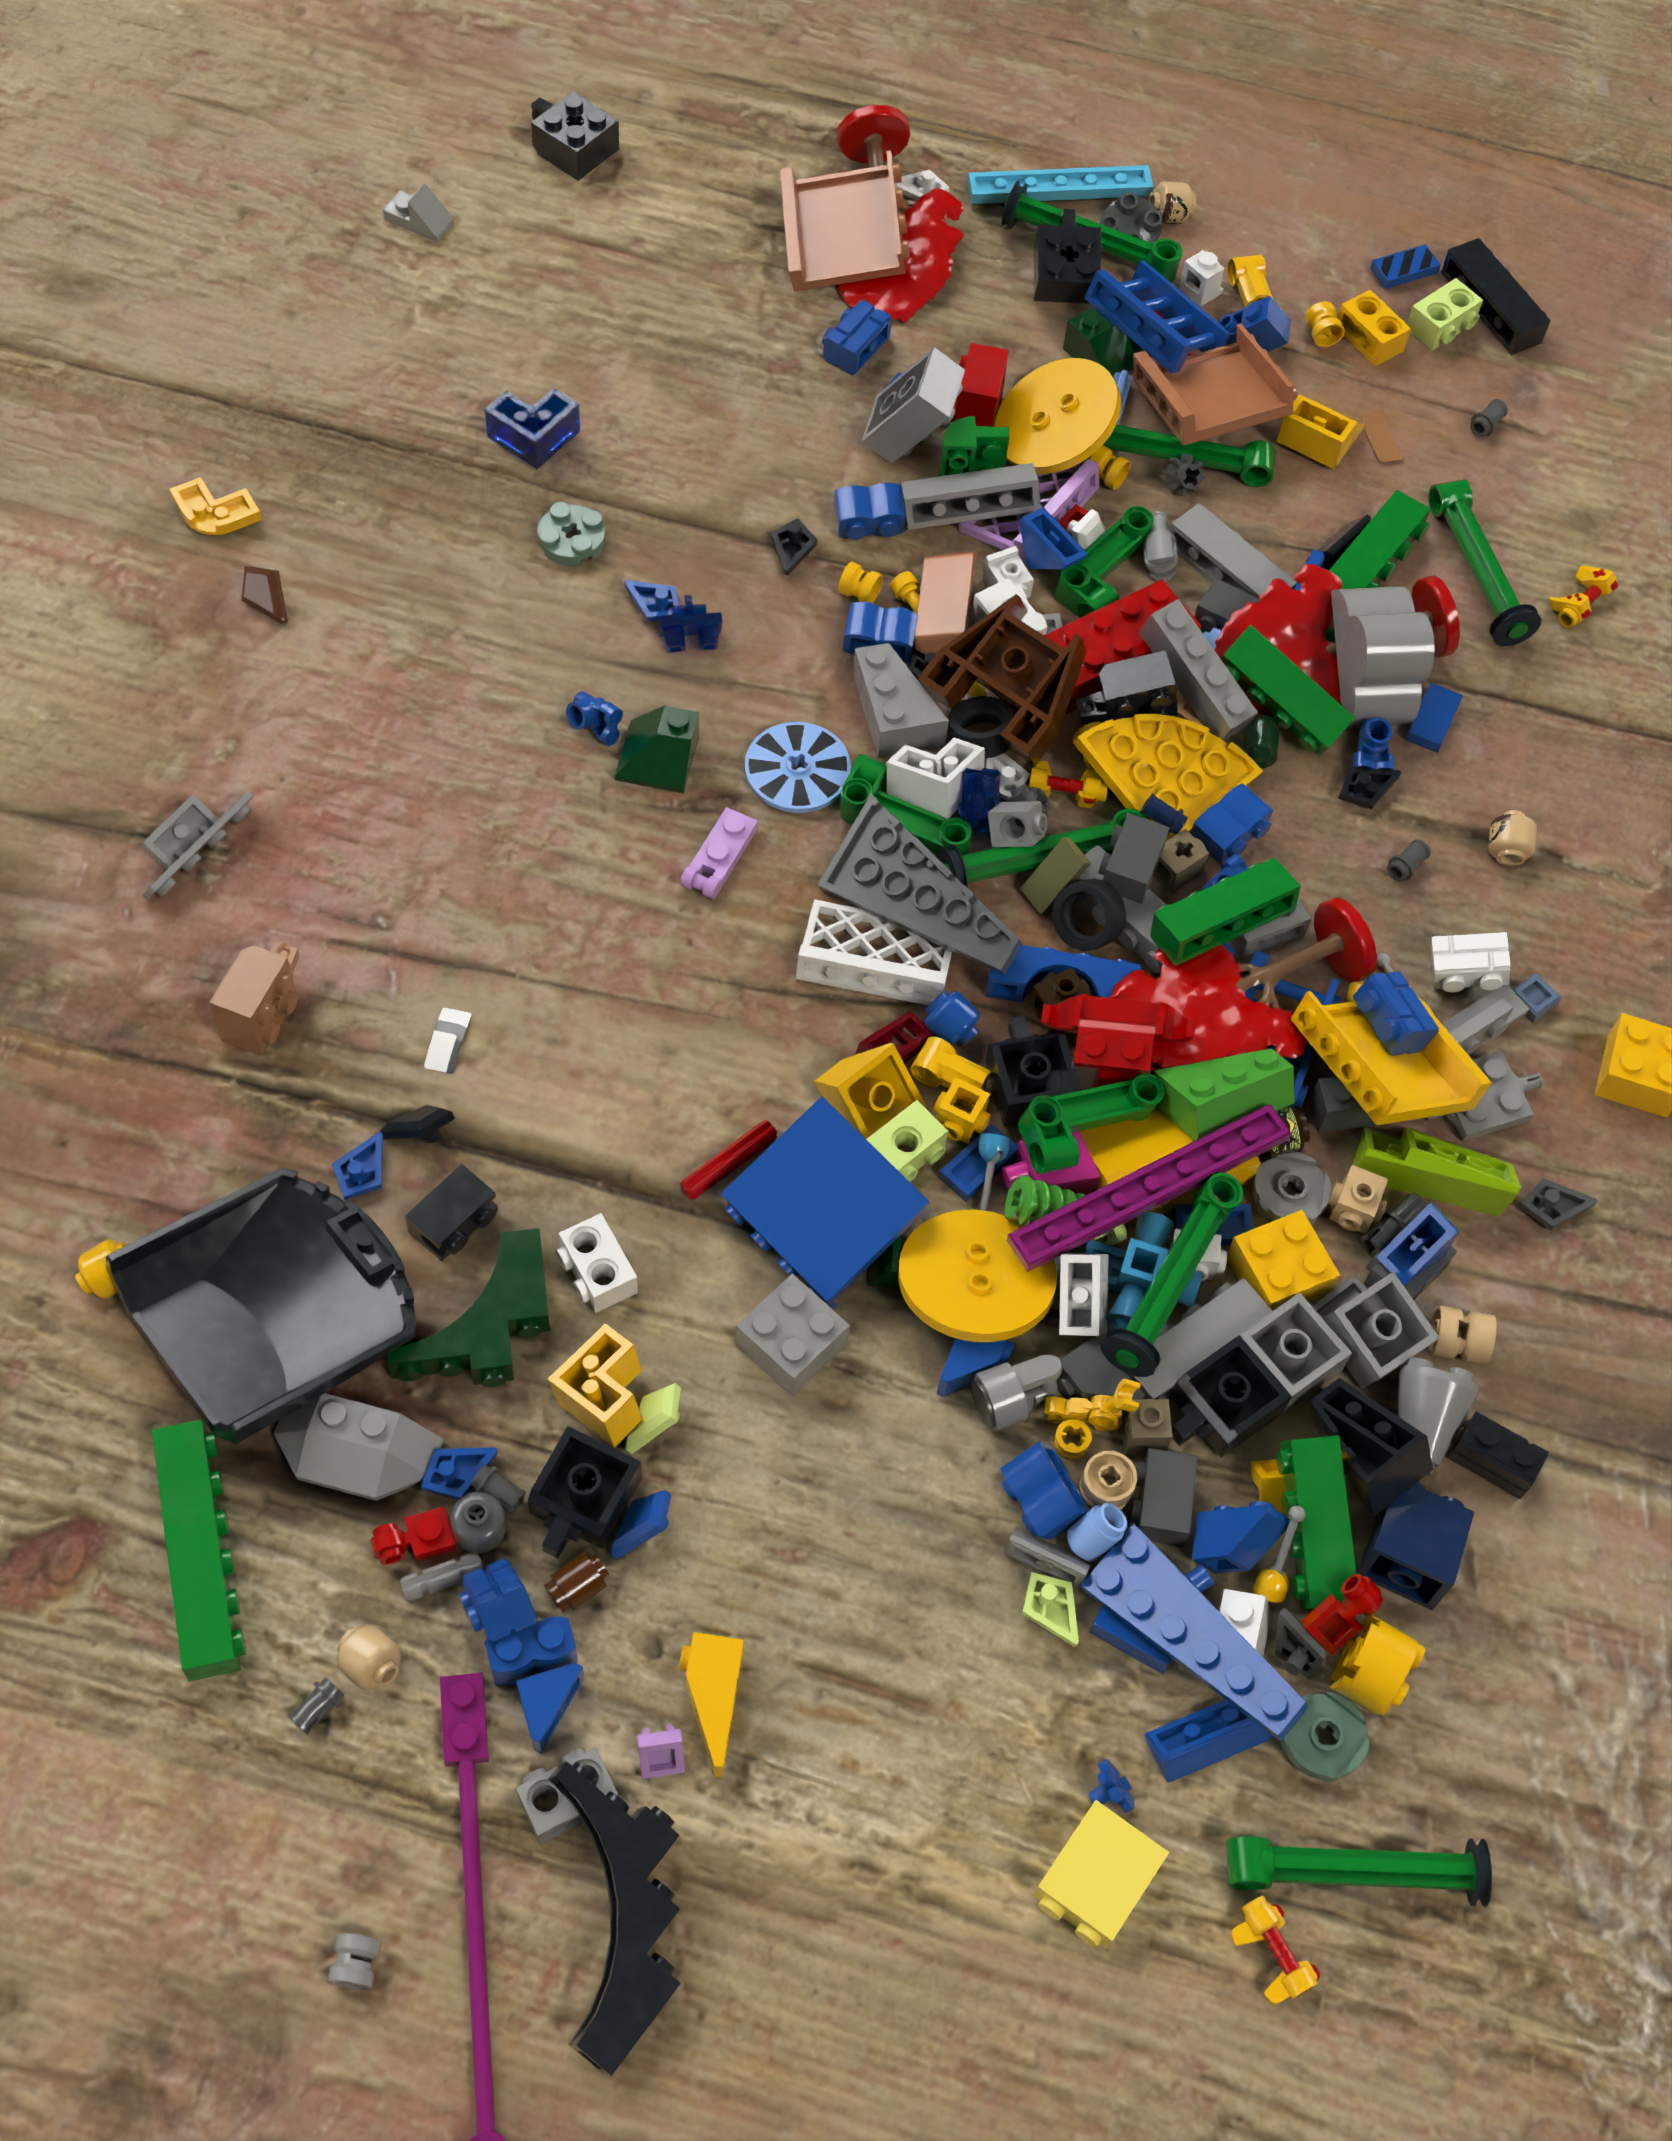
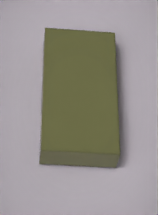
M1062 838L1020 889L1041 915H1047L1053 909L1054 901L1059 893L1075 883L1091 865V862L1071 838Z

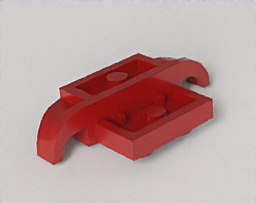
M1082 994L1070 997L1059 1004H1043L1041 1023L1055 1030L1077 1033L1073 1062L1075 1067L1151 1074L1155 1041L1180 1043L1192 1040L1195 1019L1184 1016L1176 1008L1162 1001L1147 1002Z

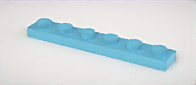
M1149 165L968 173L967 179L971 204L1006 203L1008 195L1018 180L1021 187L1027 183L1026 196L1038 201L1121 198L1124 193L1128 192L1136 194L1137 197L1150 196L1154 188Z

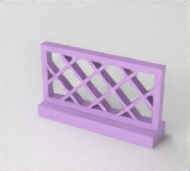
M1089 459L1082 465L1077 464L1060 472L1037 474V477L1051 476L1052 481L1039 483V493L1055 490L1056 494L1052 498L1041 499L1040 506L1041 508L1044 507L1057 522L1075 504L1083 507L1099 489V463ZM1062 472L1073 474L1071 478L1057 480L1056 477L1057 473ZM1019 514L1014 515L1015 521L997 524L996 517L988 518L991 519L992 525L985 527L973 525L976 521L980 520L959 523L960 532L1001 550L1016 546L1019 550L1018 556L1025 567L1028 568L1019 525ZM1019 532V535L1013 542L1000 536L1001 533Z

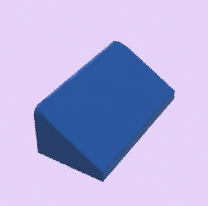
M1102 1606L1089 1633L1159 1673L1164 1674L1172 1659Z

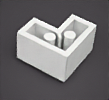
M953 738L936 755L904 745L886 762L887 794L948 819L984 784L985 748L957 738Z

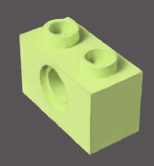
M916 1100L866 1140L911 1182L916 1177L918 1169L927 1162L929 1164L935 1163L943 1156L946 1151L945 1145L948 1130ZM909 1146L913 1151L903 1152L897 1147Z

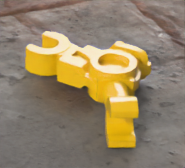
M1122 1379L1116 1388L1115 1395H1095L1090 1398V1401L1087 1398H1071L1067 1400L1061 1397H1046L1045 1414H1048L1047 1421L1062 1423L1068 1419H1078L1084 1423L1092 1424L1095 1431H1116L1123 1424L1122 1410L1134 1413L1139 1408V1403L1132 1401L1134 1392L1140 1388L1141 1383Z

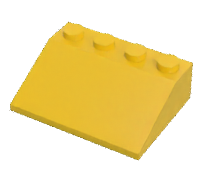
M1157 1107L1147 1119L1142 1121L1127 1120L1080 1131L1100 1174L1097 1190L1194 1142L1189 1135L1165 1116ZM1258 1156L1225 1173L1233 1175L1240 1182L1241 1186L1244 1187L1253 1183L1261 1162ZM1205 1183L1147 1212L1163 1214L1172 1211L1174 1204H1192L1194 1194ZM1136 1218L1124 1223V1227L1136 1223Z

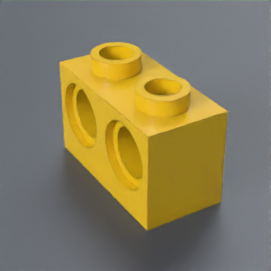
M1368 290L1341 304L1338 319L1343 324L1345 330L1344 337L1375 367L1404 352L1411 328L1375 293Z

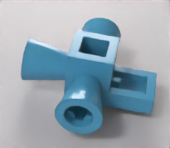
M1145 1212L1136 1218L1135 1239L1130 1238L1126 1251L1093 1240L1087 1243L1084 1254H1108V1289L1120 1293L1106 1317L1108 1324L1114 1328L1125 1329L1168 1254L1169 1250L1163 1247L1175 1226L1172 1220L1162 1214ZM1195 1270L1178 1302L1189 1308L1194 1305L1203 1271Z

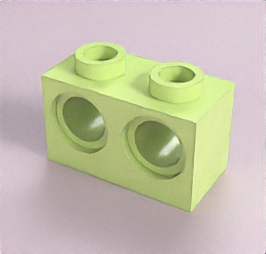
M1455 278L1412 306L1407 325L1411 328L1410 333L1433 351L1443 343H1450L1457 334L1465 329L1470 330L1478 322L1480 317L1478 313L1483 299Z

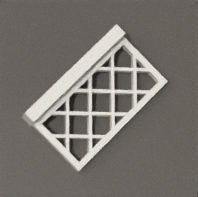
M814 899L803 944H801L798 954L796 979L929 1005L944 992L952 951L942 946L933 948L926 939L909 931L907 932L910 936L897 941L890 931L905 929L860 908ZM819 913L835 916L838 922L825 927L818 919ZM859 922L870 923L874 929L861 934L854 925ZM846 929L853 939L840 944L833 934ZM882 936L889 946L876 951L869 941ZM825 939L832 948L824 949L811 946V944ZM917 943L925 953L912 958L905 948ZM861 946L868 956L849 954L847 951ZM896 953L904 963L885 961L883 958ZM932 960L939 967L940 971L921 968L920 965Z

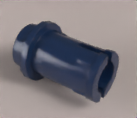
M1153 793L1148 797L1140 810L1142 815L1144 814L1156 823L1170 827L1168 834L1170 832L1175 835L1178 834L1188 819L1183 814V809L1176 810L1157 798Z

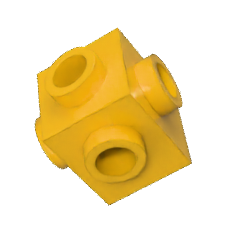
M958 1078L954 1079L947 1093L941 1092L933 1112L937 1113V1120L948 1130V1139L953 1141L960 1140L969 1145L975 1133L982 1134L991 1117V1114L986 1112L990 1093Z

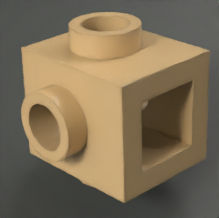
M1351 1165L1343 1182L1339 1183L1336 1181L1333 1186L1328 1203L1334 1206L1329 1219L1339 1223L1341 1227L1347 1230L1366 1233L1372 1221L1379 1223L1384 1214L1387 1201L1381 1198L1388 1179Z

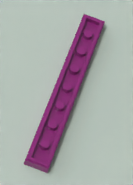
M1268 1104L1008 1234L1006 1241L1026 1272H1029L1061 1254L1207 1182L1213 1174L1225 1173L1288 1141L1292 1133L1272 1105Z

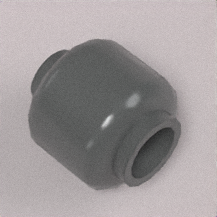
M484 1492L469 1493L461 1497L453 1506L450 1515L451 1529L456 1542L463 1549L469 1552L484 1553L497 1547L503 1540L506 1532L504 1509L499 1500L491 1494Z

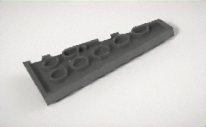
M872 794L869 796L817 884L821 891L1004 976L1023 945L1021 940L991 910L979 901L893 814L888 812Z

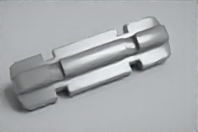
M472 1552L461 1556V1561L455 1562V1559L424 1569L422 1570V1575L417 1576L416 1573L405 1576L400 1580L404 1597L407 1601H412L424 1597L423 1592L429 1591L432 1594L462 1583L463 1575L479 1568L483 1569V1565L478 1553Z

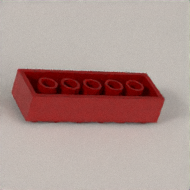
M1162 579L1044 635L1065 649L1075 634L1081 636L1087 650L1065 715L1077 710L1076 700L1101 691L1099 672L1105 664L1153 653L1139 634V630L1151 614L1179 599ZM1185 607V609L1187 610V612L1189 613V615L1192 617V619L1194 620V622L1196 623V625H1197V626L1199 627V629L1201 630L1202 625H1201V624L1197 621V619L1191 614V612ZM1007 703L1012 708L1015 716V714L1018 712V709Z

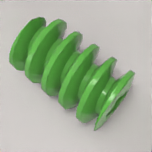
M1022 1175L1013 1182L1009 1189L1005 1202V1218L1010 1219L1016 1213L1017 1225L1024 1226L1028 1221L1030 1224L1086 1195L1082 1193L1075 1194L1070 1189L1061 1190L1057 1185H1047L1044 1181H1033L1031 1177Z

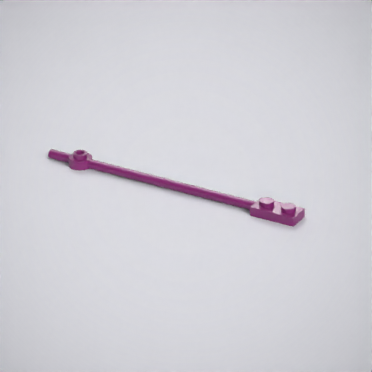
M481 1672L440 1677L443 1753L445 1767L458 1766L477 2125V2135L471 2138L470 2141H506L495 2130L475 1766L476 1763L489 1762L484 1675Z

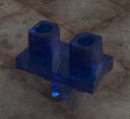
M684 595V605L671 606L672 616H659V637L664 638L668 653L685 651V636L698 635L699 650L717 649L719 633H721L722 629L721 612L706 613V604L693 605L692 596Z
M966 768L962 772V802L959 803L958 813L962 816V820L970 825L971 831L982 832L988 836H991L988 812L999 804L1000 772L998 770Z

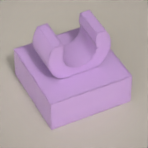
M672 1724L666 1725V1731L650 1733V1729L647 1727L643 1729L641 1735H637L642 1779L685 1773L681 1729L675 1730Z

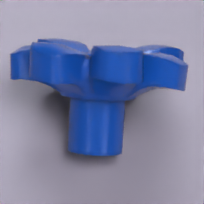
M1104 1759L1098 1763L1101 1771L1098 1774V1780L1101 1785L1089 1792L1090 1799L1093 1803L1097 1800L1103 1805L1111 1800L1113 1804L1118 1803L1122 1810L1128 1813L1134 1809V1799L1129 1792L1132 1787L1125 1776L1120 1778L1117 1768L1108 1759Z

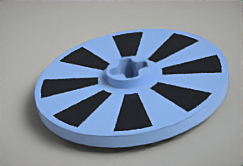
M805 722L782 723L765 730L751 743L745 758V775L754 794L769 806L792 813L812 812L832 804L841 796L842 785L851 771L848 751L840 739L825 728ZM799 764L804 765V768L799 767L797 770L792 769V766L797 767Z

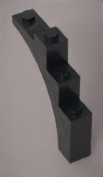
M564 1762L555 1769L548 1779L573 1805L590 1832L604 1868L610 1901V1941L603 1977L589 2013L569 2045L603 2075L612 2076L681 1984L672 1976L675 1968L665 1958L656 1952L651 1957L647 1954L680 1910L671 1901L675 1894L665 1884L655 1878L650 1883L647 1878L680 1835L671 1828L675 1823L673 1819L657 1806H653L651 1810L647 1806L637 1808L633 1815L629 1816L626 1813L630 1808L628 1804L615 1793L609 1791L605 1795L592 1784L596 1777L586 1767L578 1762H575L573 1765Z

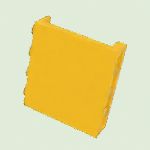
M1307 991L1292 1015L1291 1021L1377 1126L1474 1110L1492 1084L1420 998L1419 1000L1438 1026L1439 1032L1419 1053H1404L1403 1055L1391 1056L1355 1001L1322 1005L1311 991Z

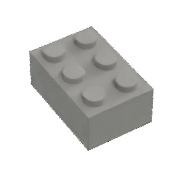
M933 347L877 394L861 443L891 464L901 456H908L916 444L921 440L927 441L936 428L940 425H947L955 414L953 406L963 389L961 381L965 369Z

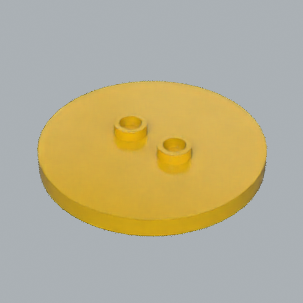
M1069 358L1057 360L1032 371L1010 390L996 415L994 427H1009V444L1006 460L1012 466L1033 463L1036 474L1060 472L1083 462L1093 455L1113 432L1121 411L1120 391L1110 372L1099 363L1088 359Z
M958 1210L935 1216L921 1224L911 1233L900 1254L898 1282L901 1294L909 1308L931 1328L960 1340L996 1342L1011 1339L1029 1331L1048 1313L1057 1285L1056 1264L1054 1259L1026 1272L1006 1241L1008 1234L1024 1226L1017 1225L1016 1220L1012 1218L1007 1219L1005 1215L995 1212Z

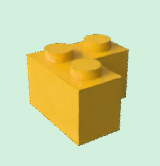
M604 1324L548 1378L557 1403L614 1448L643 1420L634 1394L625 1388L643 1371L635 1347L607 1324Z

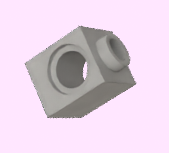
M1041 801L1000 802L988 812L992 847H1032L1045 837L1047 817L1045 813H1042ZM1015 818L1024 824L1025 830L1017 826Z

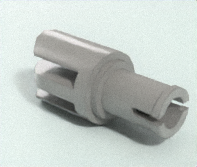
M1155 511L1152 512L1154 520L1150 533L1143 540L1144 561L1153 579L1156 581L1162 579L1164 582H1167L1176 573V565L1178 563L1177 542L1175 536L1168 531L1167 514Z

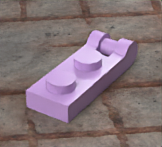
M726 807L692 863L684 870L680 879V885L690 890L693 887L703 891V896L714 900L756 833L758 821ZM702 873H706V874L710 875V877L707 878V877H705V876H703V875H701V874H702Z

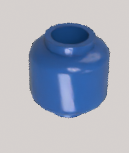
M945 990L924 1010L928 1014L925 1018L926 1027L936 1037L947 1041L951 1045L959 1041L964 1046L979 1031L974 1025L978 1022L980 1013L959 991L949 994Z

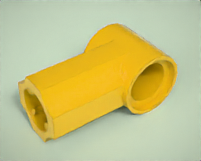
M1249 255L1229 259L1227 265L1228 280L1232 287L1237 286L1244 307L1268 296L1272 297L1265 279L1266 263L1263 255Z
M929 1037L910 1067L911 1075L918 1082L929 1087H937L940 1084L948 1089L954 1079L958 1078L981 1090H985L991 1075L990 1070L957 1055L956 1050L950 1043L938 1037Z

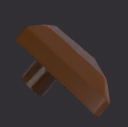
M244 566L241 601L280 623H287L288 618L279 571Z

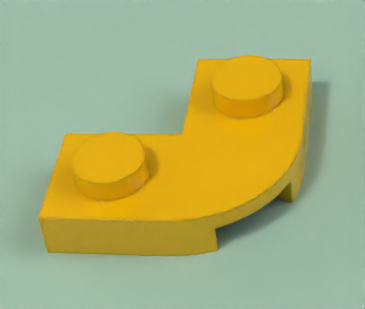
M201 477L169 489L171 498L187 525L199 533L223 535L262 520L260 511L246 488L216 500L212 497Z

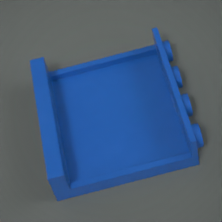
M823 1096L721 1193L729 1203L724 1210L739 1225L746 1221L755 1230L750 1236L765 1252L772 1247L781 1256L776 1263L789 1276L792 1273L795 1276L799 1274L808 1284L807 1287L833 1310L837 1307L834 1300L918 1218L924 1222L934 1212L930 1201Z

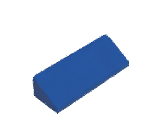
M1227 1700L1218 1702L1144 1734L1154 1759L1167 1782L1175 1781L1275 1738Z

